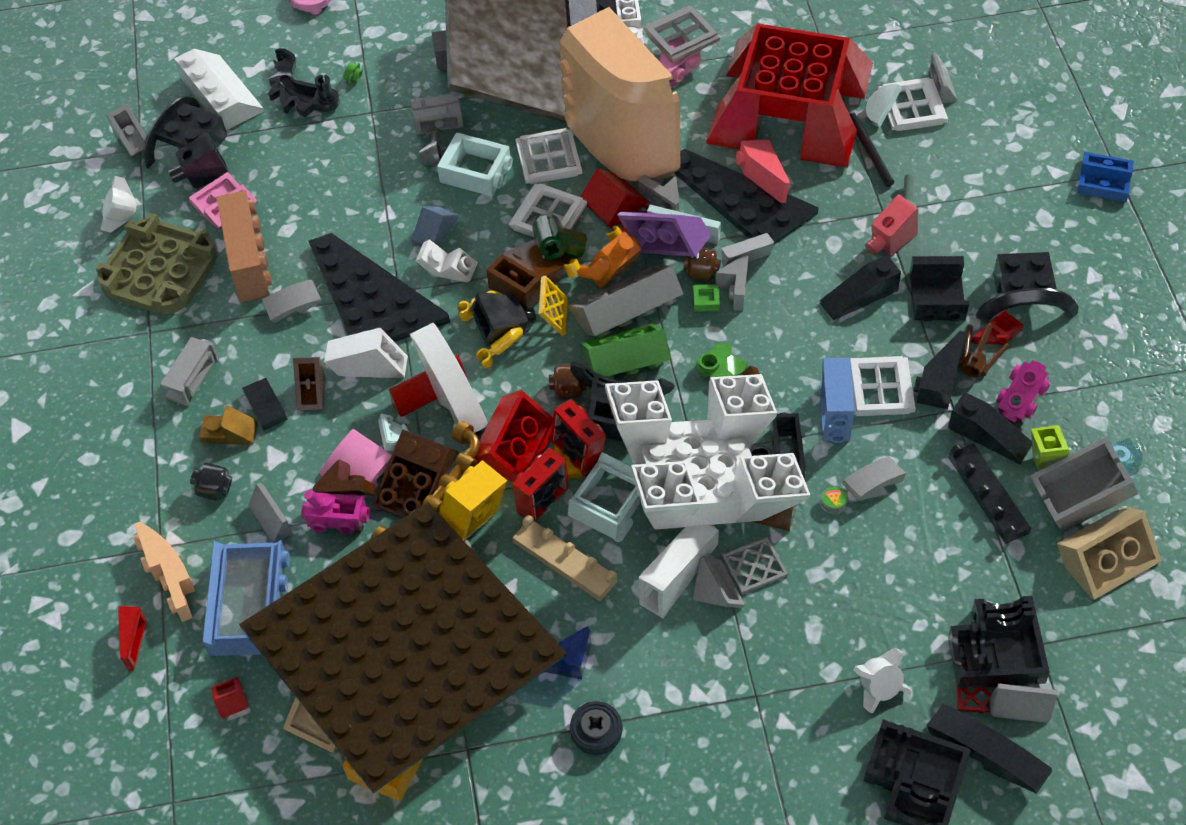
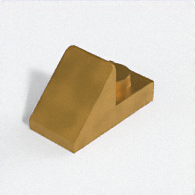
M225 406L223 416L204 415L199 439L201 443L253 445L258 422L256 419L230 406Z

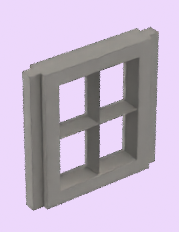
M690 5L643 26V30L650 40L673 63L720 41L718 33ZM688 19L695 23L683 30L677 26V24ZM671 27L677 32L664 39L658 34ZM698 29L705 33L693 40L686 36ZM681 37L687 42L674 49L668 45V43Z

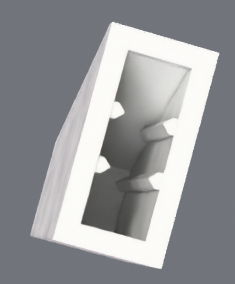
M381 328L328 341L324 362L338 376L405 377L408 356Z

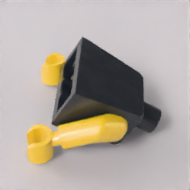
M493 290L486 293L478 292L476 297L471 300V303L461 301L457 306L460 319L468 321L474 317L486 346L492 347L490 349L482 348L477 352L478 361L487 357L481 362L483 368L491 367L494 362L493 356L495 354L500 355L521 339L527 324H533L536 321L535 310L533 308L523 309L517 296L501 294Z

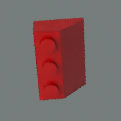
M522 390L502 396L479 441V450L474 459L477 460V464L483 460L507 481L514 482L518 474L525 472L532 465L533 460L539 454H543L550 440L553 417Z

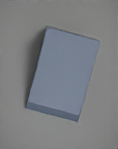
M439 206L422 207L412 237V243L422 247L423 242L430 239L438 246L457 222L459 215Z

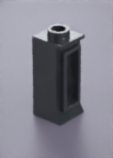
M779 413L770 426L773 453L781 454L779 437L791 436L793 453L803 478H805L806 466L799 414Z

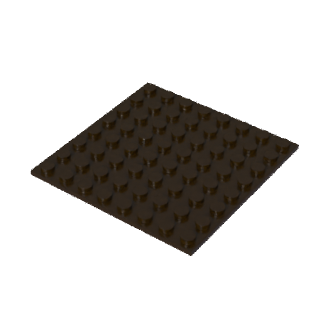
M429 503L415 510L239 624L243 632L372 793L378 791L567 656V652Z

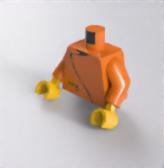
M614 226L613 232L606 233L610 243L598 252L588 266H580L577 259H572L570 264L564 265V268L569 278L579 275L583 278L593 279L602 289L635 263L641 252V244L637 238L629 236L626 232L622 233L618 226Z

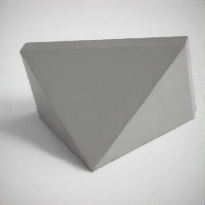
M706 557L700 559L693 600L725 607H744L745 604L722 561Z

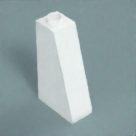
M714 525L685 527L639 576V603L641 606L661 618L666 616L697 574L699 560L703 557L708 558L717 547L719 530Z

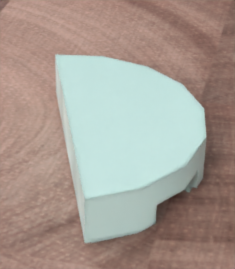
M899 84L883 86L868 99L866 115L873 125L881 127L902 90Z
M380 414L378 423L383 448L387 451H394L402 429L409 430L405 424L401 426L394 422L392 416Z

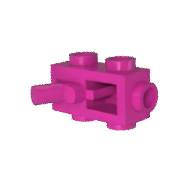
M1032 360L1031 363L1024 361L1022 366L1016 365L1009 379L1013 380L1008 390L1003 388L996 399V402L999 403L998 410L1002 413L1001 415L1013 424L1016 421L1023 424L1026 418L1031 419L1038 407L1035 404L1039 395L1044 396L1050 387L1049 373L1045 371L1047 367L1038 361ZM1015 397H1019L1022 400L1018 406L1011 404Z
M311 489L307 490L304 494L307 502L302 504L301 517L305 519L307 527H310L315 532L322 533L326 532L327 528L337 529L342 534H352L354 530L361 531L363 523H368L370 509L366 507L363 496L354 493H347L345 495L315 493Z

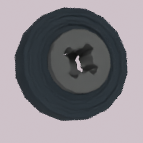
M600 701L587 702L578 707L572 715L569 725L571 739L577 748L592 755L606 754L614 749L621 740L623 732L622 720L616 709L608 703Z

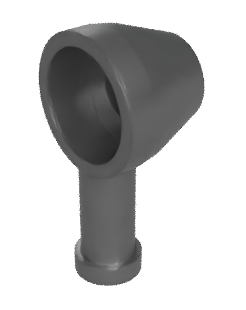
M432 129L429 132L431 143L419 152L423 165L437 166L443 157L440 147L441 131Z

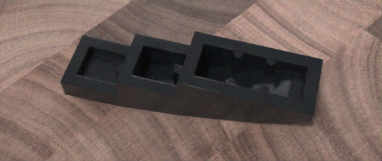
M945 704L941 705L927 724L930 733L949 742L970 748L969 757L982 762L984 770L1035 794L1038 793L1052 773L1050 766L1023 747L976 719Z

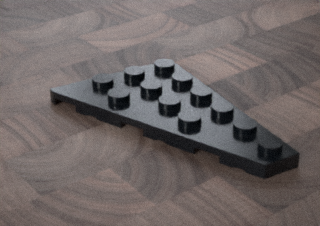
M333 233L308 241L348 336L381 328L396 342L410 337L411 333L429 324L434 323L438 327L450 322L449 315L445 310Z

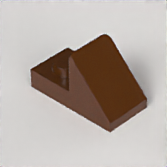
M339 459L313 486V491L315 493L344 495L354 493L359 496L374 495V484L365 480L364 476L350 475V465Z

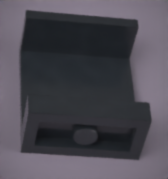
M912 256L909 273L914 320H966L969 301L964 300L962 284L964 256Z

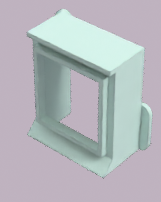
M602 452L594 468L572 499L569 500L568 516L613 538L616 542H621L633 526L631 516L640 505L641 500L636 485L616 515L585 500L598 484L605 471L635 485L631 466Z

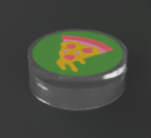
M839 486L826 487L821 493V507L830 514L843 512L848 505L847 492Z

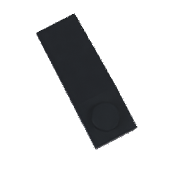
M888 255L883 256L860 268L820 300V304L834 321L897 292L901 271Z
M959 331L924 366L922 377H916L913 392H918L916 403L948 409L965 332Z
M966 392L962 394L951 412L948 429L1020 465L1032 448V441L989 403Z

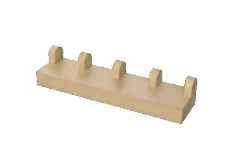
M530 515L525 516L522 522L523 526L512 537L515 545L598 601H601L617 583L616 572L613 570L608 571L599 565L595 558L587 557L575 549L574 544L571 542L566 543L554 535L553 530L548 527L545 529L536 523Z

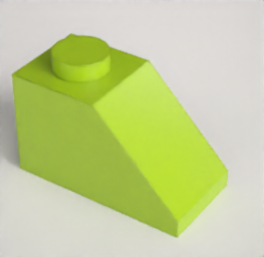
M1059 425L1031 429L1033 459L1038 470L1044 469L1069 456V448Z

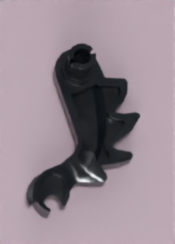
M284 48L275 50L277 61L273 60V63L278 72L269 78L272 88L268 95L271 101L280 97L284 113H288L292 107L296 106L297 112L301 116L307 117L314 110L329 112L339 106V95L334 88H331L329 76H324V82L323 74L318 75L315 78V84L296 80L293 78V72L296 69L295 55Z

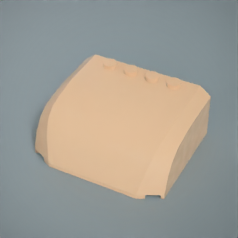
M610 7L568 27L559 41L561 55L559 65L563 77L561 84L564 88V96L562 98L565 104L566 112H564V117L567 121V126L600 163L621 179L638 182L644 175L652 180H661L674 176V172L680 168V100L678 93H672L669 80L673 79L672 74Z

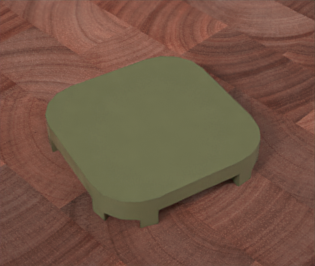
M148 214L149 218L140 219L134 223L130 220L124 226L126 234L106 263L99 262L97 265L98 282L102 291L113 300L154 313L170 314L183 309L192 300L217 259V251L208 231L200 228L198 232L168 224L160 221L156 214Z

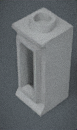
M193 337L189 339L160 383L162 388L169 390L165 395L166 399L189 407L190 397L194 396L215 363V360H219L214 344L206 339L199 340Z

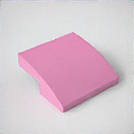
M228 172L189 197V202L218 229L222 228L217 196L246 190L248 199H253L255 205L258 204V201L243 184L239 185Z
M352 429L330 455L319 474L322 477L340 459L350 465V475L364 476L365 480L374 484L375 489L378 486L376 479L387 469L392 455L355 429Z

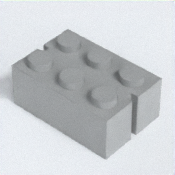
M1107 436L1030 475L1061 533L1138 495L1132 479Z

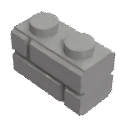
M457 93L443 94L431 98H419L418 100L411 101L417 135L429 133L432 129L443 131L463 127Z

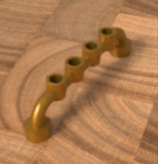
M462 420L454 427L452 439L463 445L468 442L469 447L464 453H460L457 456L454 467L448 474H444L441 477L438 488L432 495H428L424 499L422 506L429 503L440 514L439 507L443 502L445 487L452 481L457 482L458 478L467 468L477 465V460L474 457L479 450L480 442L477 435L473 433L474 427L471 424ZM383 525L377 527L372 533L371 539L387 528Z

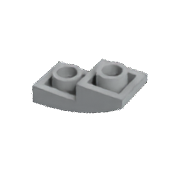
M311 279L288 286L262 299L268 316L274 323L295 311L301 314L322 301Z
M886 457L857 470L844 479L842 484L858 501L879 496L882 488L885 486L903 482L906 472L890 457Z

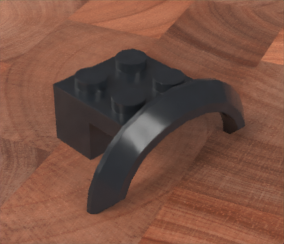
M183 96L173 101L159 114L148 132L144 146L146 168L149 169L155 162L154 151L157 140L178 147V150L208 132L218 148L227 137L222 117L199 109L200 104L194 97Z
M1049 252L997 254L993 276L996 292L1002 294L985 302L978 309L975 316L978 319L989 320L1008 308L1030 304L1055 306L1063 310L1066 316H1074L1078 314L1079 306L1070 294L1057 290Z
M584 361L572 362L570 371L579 382L591 388L587 407L588 417L595 424L602 427L606 435L605 438L623 441L606 394L605 384L627 382L602 376L592 371ZM662 378L657 380L663 395L670 393L674 389L675 385L672 382Z

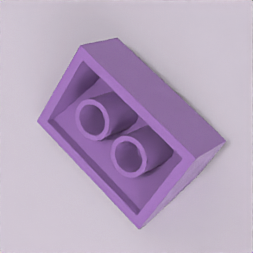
M620 212L618 214L628 235L634 236L640 242V253L695 257L711 237L701 217Z

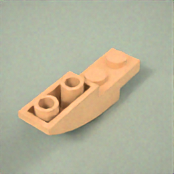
M141 522L135 523L137 535H134L133 538L138 551H144L145 556L140 559L145 572H151L156 581L160 580L164 591H170L171 597L166 599L172 614L178 613L182 622L192 619L193 617L185 595L195 592V588L184 564L175 550L161 535Z

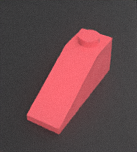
M770 140L741 141L740 151L736 153L737 165H740L744 175L780 203H786L790 182Z

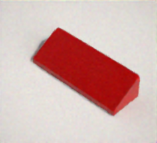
M455 355V358L457 359L461 369L463 370L467 378L460 357L458 355ZM426 371L388 389L391 403L400 417L438 399Z

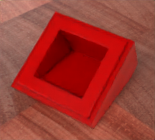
M238 677L211 687L213 700L221 718L248 708Z

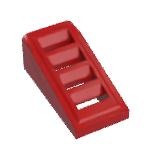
M119 606L120 658L128 671H134L147 620L139 607Z

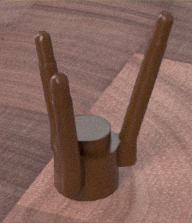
M969 324L967 327L963 354L959 363L962 372L967 376L978 378L981 374L986 376L989 368L1009 347V344L1005 343L988 362L986 361V355L982 350L989 337L992 324L987 325L977 349L971 351V353H969L973 326Z

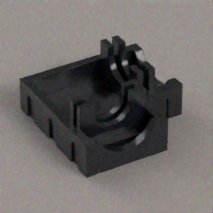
M1023 596L1016 601L1005 604H993L985 599H975L972 608L973 620L975 622H971V625L950 627L948 641L958 689L975 686L977 688L997 687L998 684H1046L1050 670L1033 596ZM958 646H963L967 671H965L961 664Z
M883 719L863 782L872 785L876 784L882 786L883 789L892 791L884 819L900 825H949L971 749ZM885 741L888 742V746L879 769L875 767L882 742ZM902 811L933 821V823L913 819L902 813Z

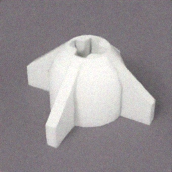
M114 176L111 188L108 190L105 199H102L101 203L104 204L102 212L103 221L100 230L111 233L133 218L136 212L137 202L125 178Z
M893 648L877 658L870 659L863 665H857L853 670L860 676L861 684L864 688L863 707L870 713H874L880 700H889L896 696L899 691L908 694L912 691L911 688L903 683L904 675L898 666L904 653L897 648Z

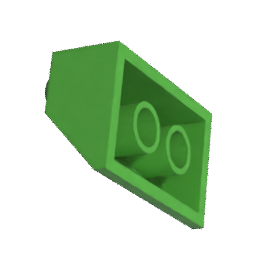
M655 324L579 342L587 366L592 371L611 379L614 378V374L624 372V375L635 374L639 372L641 367L657 368L663 366L664 361L671 360L664 329Z

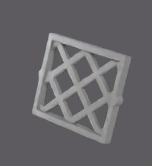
M768 537L722 555V559L730 572V577L733 578L741 595L788 577V573ZM759 546H760L758 552H757V551H754V550H751V549H753V548H756V547H759ZM764 546L769 548L772 553L771 556L762 553ZM743 553L742 556H741V559H740V558H737V557H734V556H736V555H738V554ZM747 553L756 556L754 563L744 560ZM760 557L769 560L767 567L758 565ZM729 560L739 563L736 570L732 569ZM773 561L777 562L780 572L770 569ZM742 564L752 567L749 574L740 572ZM755 569L765 571L762 579L753 576ZM769 573L775 575L767 579ZM737 576L747 578L745 586L740 584ZM751 580L758 582L749 586Z

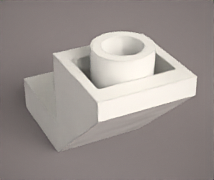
M430 239L423 242L416 258V262L432 275L466 283L471 280L478 263L461 248L447 254Z

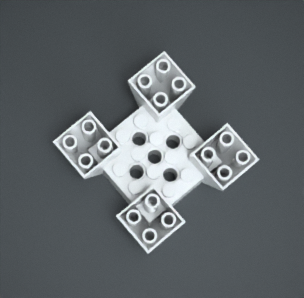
M762 374L710 377L707 420L672 422L659 381L605 384L606 394L617 428L634 464L631 465V472L644 513L655 530L762 521L810 498V492L794 453L752 456L749 447L777 415Z

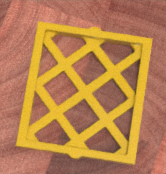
M543 276L541 277L539 315L561 336H564L567 332L568 297L549 278ZM552 294H554L557 303H554ZM546 297H549V300H550V303H551L550 306H549V303H548ZM556 306L559 307L561 315H559ZM552 308H553V311H554L555 316H556L555 318L553 317V314H552V311H551Z

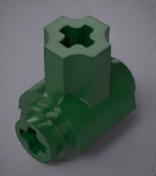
M553 214L551 217L539 216L534 221L532 230L544 260L557 259L562 255L573 259L583 256L586 250V234L564 228L559 218Z

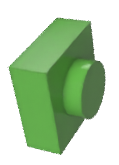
M719 284L693 285L694 311H720Z

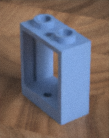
M823 358L820 380L823 441L840 443L850 441L855 411L850 358Z

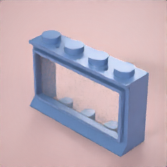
M281 540L277 543L221 544L214 541L203 634V644L209 656L261 654L240 628L239 624L282 597L283 592H287L288 579L287 575H285V568L290 565L289 551H285Z

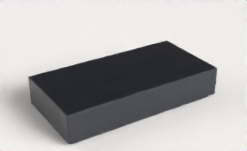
M267 378L242 388L263 431L288 420Z

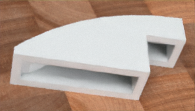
M432 323L411 333V339L438 401L442 406L450 410L455 424L463 420L474 427L473 433L487 427L488 422L457 359L436 325Z

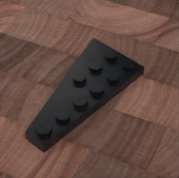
M687 149L680 151V168L674 174L749 239L768 233L775 244L818 214L819 207L789 194H787L786 203H780L744 174Z

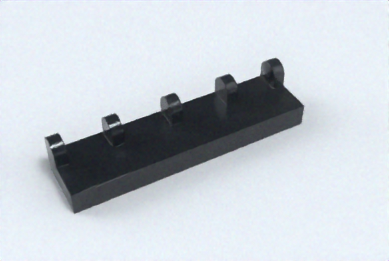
M973 443L963 448L959 444L952 447L949 460L1004 543L1007 544L1030 534L1031 527L975 444Z

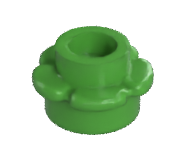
M350 62L347 65L343 78L348 80L349 84L360 80L363 70L360 69V63Z

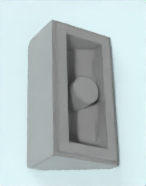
M933 53L931 55L929 71L942 103L955 102L957 97L948 70L937 53Z
M768 233L721 248L723 267L743 255H749L748 262L770 255L774 247V241Z
M258 483L250 499L249 508L271 542L277 543L279 540L290 536L291 530L287 519L263 483Z
M998 684L990 696L991 716L1047 723L1050 721L1058 695L1057 691Z

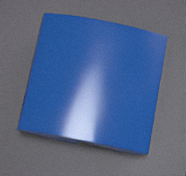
M1084 152L1077 193L1127 202L1134 161Z

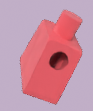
M898 194L872 222V239L865 244L868 252L872 255H877L883 250L888 255H893L918 234V208Z

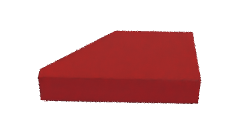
M1003 310L988 323L992 324V329L985 344L1004 345L1023 330L1024 324ZM987 325L972 337L971 342L973 344H979Z

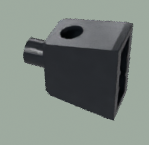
M208 132L178 150L176 157L180 165L168 170L174 183L187 178L193 188L208 185L227 172L230 174L225 160Z

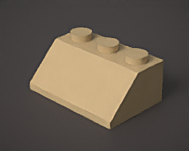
M1122 506L1057 543L1065 568L1088 596L1094 600L1162 561L1145 511L1127 506Z

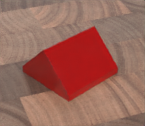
M596 168L580 196L583 200L587 201V207L609 227L620 221L618 217L620 212H634L648 203V199L625 179H621L613 172Z

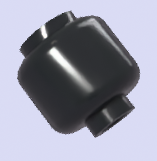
M203 463L199 470H193L190 484L194 485L195 495L218 501L222 496L227 497L233 476H229V470L225 467Z

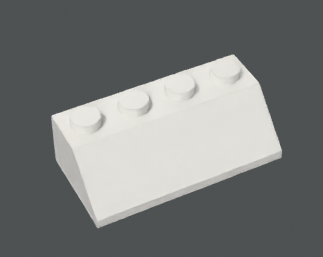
M193 49L174 58L182 81L206 111L222 117L226 131L264 112L260 103L220 55Z

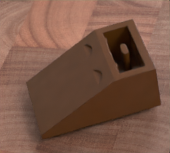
M536 239L502 253L486 269L488 287L501 294L517 296L522 308L530 309L540 300L541 277L546 276L556 284L566 273L564 265L570 264L571 259L562 255L557 259L544 260Z
M402 429L372 505L405 518L422 507L424 499L435 492L438 488L439 480L444 474H448L451 471L460 452Z

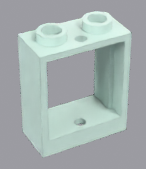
M456 132L437 165L440 183L493 197L496 189L502 186L504 174L512 166L513 158L510 157L509 146ZM465 154L494 161L487 175L460 168L459 165Z

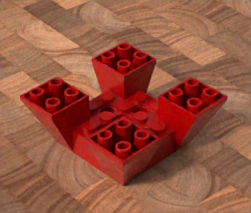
M756 23L736 42L727 77L738 79L716 107L706 144L740 150L741 141L757 140L763 115L805 122L800 160L848 168L857 129L840 95L865 99L873 62L851 38Z

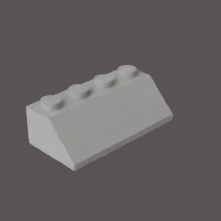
M654 264L567 306L586 335L601 338L611 333L610 329L615 326L624 327L633 322L632 318L636 316L644 317L654 313V308L657 306H668L677 301L676 297L683 295V291L673 266Z

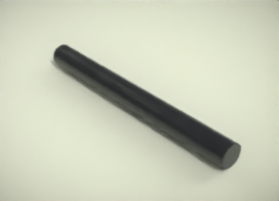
M854 112L850 113L849 115L857 129L856 134L887 187L892 186L895 181L858 116Z

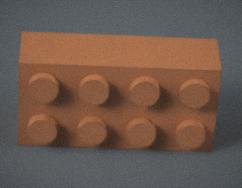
M246 190L217 196L229 269L240 303L269 296L268 286L272 285L270 272L265 271L268 270L269 264L266 252L261 253V251H264L265 244L262 233L258 234L261 230L258 215L253 216V214H257L254 200L248 199Z

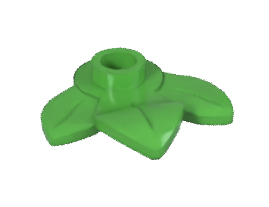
M723 343L713 346L710 352L702 354L697 359L696 369L704 377L739 376L748 368V362L732 356V345Z

